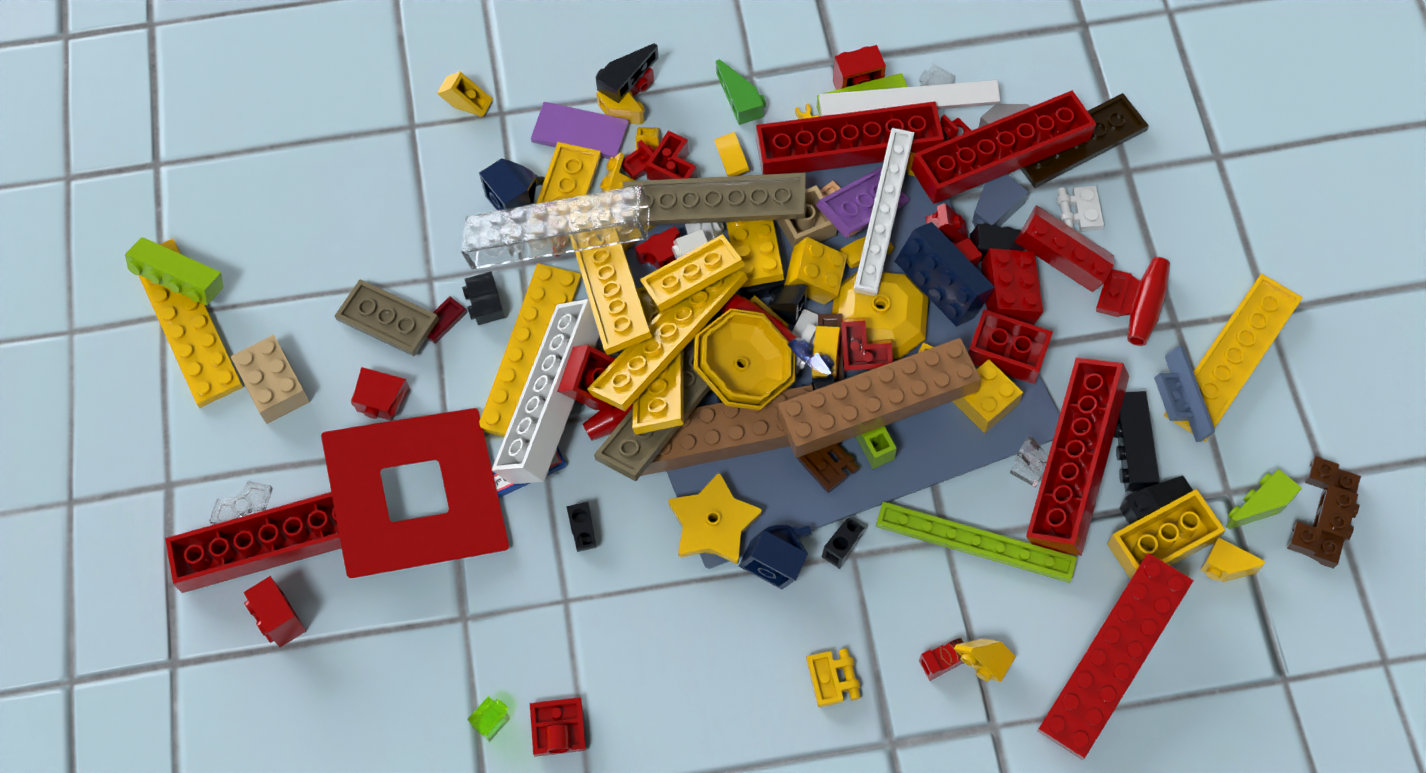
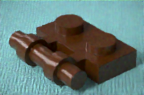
M840 442L797 458L827 493L847 479V475L843 471L847 468L852 474H855L860 469L854 462L855 458L841 448ZM834 453L839 461L835 463L828 454Z

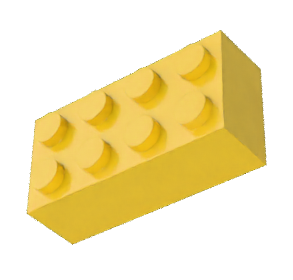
M1195 489L1112 534L1107 545L1131 580L1147 553L1169 566H1173L1215 543L1218 537L1221 538L1226 530L1199 491Z

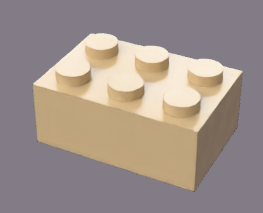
M274 335L230 356L266 424L310 402Z

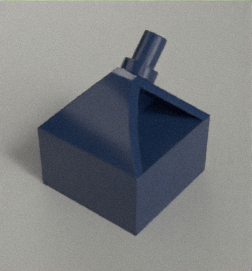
M503 158L479 172L485 197L510 227L533 213L536 187L543 185L545 177L538 176L530 169Z
M775 525L764 529L750 541L738 567L783 590L796 581L807 558L808 552L800 539L811 535L810 527L808 525L801 528L789 525Z

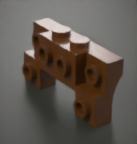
M1315 456L1310 462L1311 470L1305 483L1324 489V491L1321 493L1313 526L1297 521L1292 528L1294 532L1287 549L1306 555L1321 565L1334 569L1339 563L1344 541L1350 540L1354 530L1351 521L1352 518L1356 517L1360 504L1356 502L1361 476L1338 469L1339 464Z

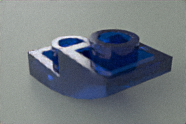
M795 338L788 343L792 351L813 369L826 375L835 372L833 368L835 364L827 353L823 355L822 352H817L812 356L810 352L813 350L805 339Z

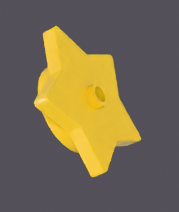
M717 474L697 495L668 500L669 507L682 526L678 550L680 558L709 553L716 554L732 563L738 564L741 534L762 515L760 508L733 498L721 474ZM711 519H716L717 521H716V522H710L709 520H711Z

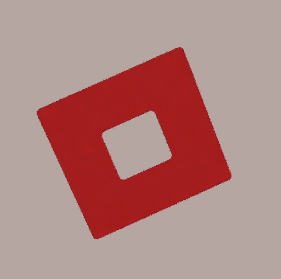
M476 408L325 431L321 434L347 577L357 578L509 549L483 428L480 427L479 423L480 415ZM432 460L438 461L449 507L448 512L392 522L389 519L381 470Z

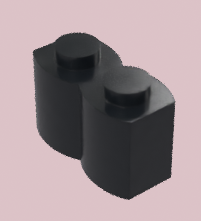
M492 271L465 278L466 286L462 287L465 299H470L471 306H467L471 320L476 319L477 324L482 325L505 318Z

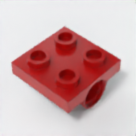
M581 697L529 703L534 757L586 751Z

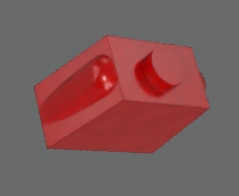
M361 367L356 388L351 398V404L357 412H361L369 418L377 419L379 417L392 421L408 394L410 387L404 378Z

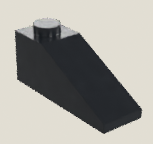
M653 43L609 62L604 69L602 68L598 71L595 77L597 91L619 103L659 59L658 45Z
M1180 476L1148 486L1125 497L1119 509L1130 525L1193 490L1184 476Z

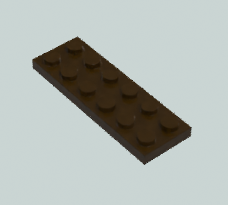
M1122 93L1088 110V113L1096 123L1089 141L1030 164L1020 170L1032 186L1036 188L1147 131L1149 125Z

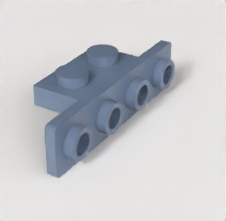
M1178 346L1165 356L1170 373H1159L1154 379L1169 420L1188 421L1195 441L1202 442L1215 433V429L1184 346Z

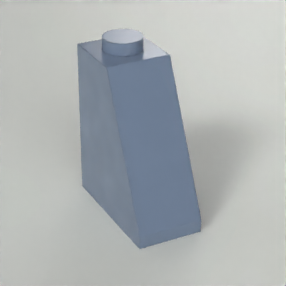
M1007 174L985 183L974 211L972 220L974 227L983 223L1000 227L1026 203L1029 191Z

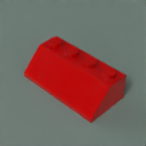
M1037 205L1032 210L1015 240V243L1028 251L1034 252L1035 256L1091 292H1094L1104 284L1114 266L1113 254Z

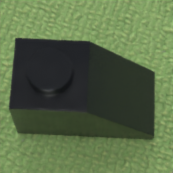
M804 284L781 286L778 293L774 292L769 300L771 310L786 323L795 326L802 311L806 309L808 286Z

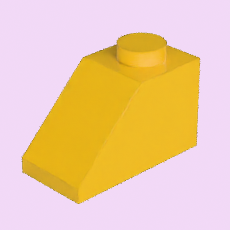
M461 71L447 76L437 92L452 107L480 117L485 115L493 100Z
M1218 537L1200 570L1205 572L1206 576L1212 580L1226 582L1257 574L1264 566L1265 561Z

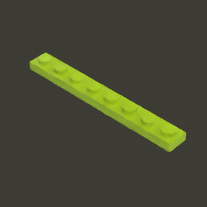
M882 502L876 522L877 528L1070 583L1077 560L1075 556L887 502Z

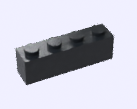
M1146 391L1125 392L1114 438H1118L1119 446L1116 447V457L1118 461H1121L1122 469L1119 471L1120 483H1124L1125 492H1132L1158 484L1160 480Z

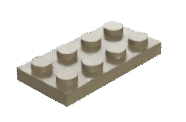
M359 279L335 314L337 321L411 356L416 355L439 320L436 314Z

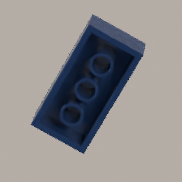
M933 222L914 229L894 261L956 327L974 319L995 288Z

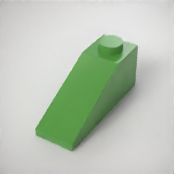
M720 59L716 60L717 77L738 125L763 118L764 108H766L764 96L759 95L754 85Z

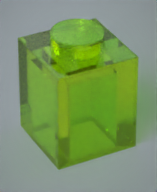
M488 696L467 721L471 727L490 742L510 720L506 712L509 708L500 699L497 698L494 701Z

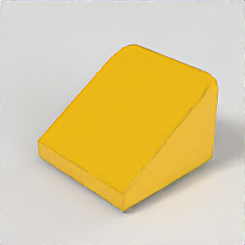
M638 127L636 150L638 149L637 142L642 140L655 151L659 145L660 128Z

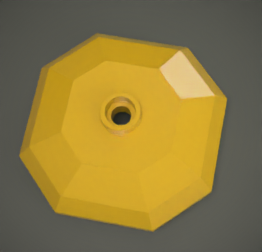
M857 272L841 283L839 295L833 299L832 314L842 313L843 319L865 317L867 341L891 340L893 359L900 360L925 341L928 296L907 274L882 272L876 296L853 292ZM882 305V306H884L885 308H884V309H879V308H877L876 306Z
M730 308L695 336L694 370L726 406L760 411L795 382V348L764 313ZM737 362H740L744 368L739 367Z

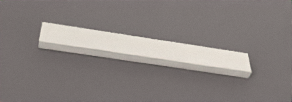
M997 80L819 94L821 116L934 101L936 102L937 109L1000 103Z
M895 128L891 129L853 292L876 296L878 293L914 132Z

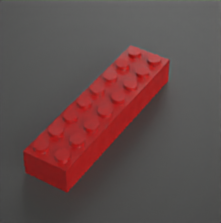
M1072 90L914 154L911 170L931 202L935 204L1089 141L1096 123Z
M936 102L756 125V143L762 175L804 173L884 162L892 128L914 132L910 150L912 153H917L944 142V136Z
M1084 358L1075 359L1026 534L1031 544L1057 552L1082 556L1130 377L1123 363Z
M331 492L165 538L172 581L181 593L341 549Z
M1147 553L1037 732L1079 759L1084 760L1194 580Z

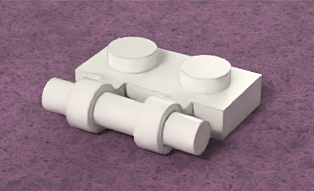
M1096 186L1073 188V196L1068 195L1064 187L1057 190L1058 197L1056 199L1058 206L1061 208L1060 220L1073 229V224H1078L1080 232L1103 230L1104 222ZM1070 206H1075L1076 214L1071 212Z

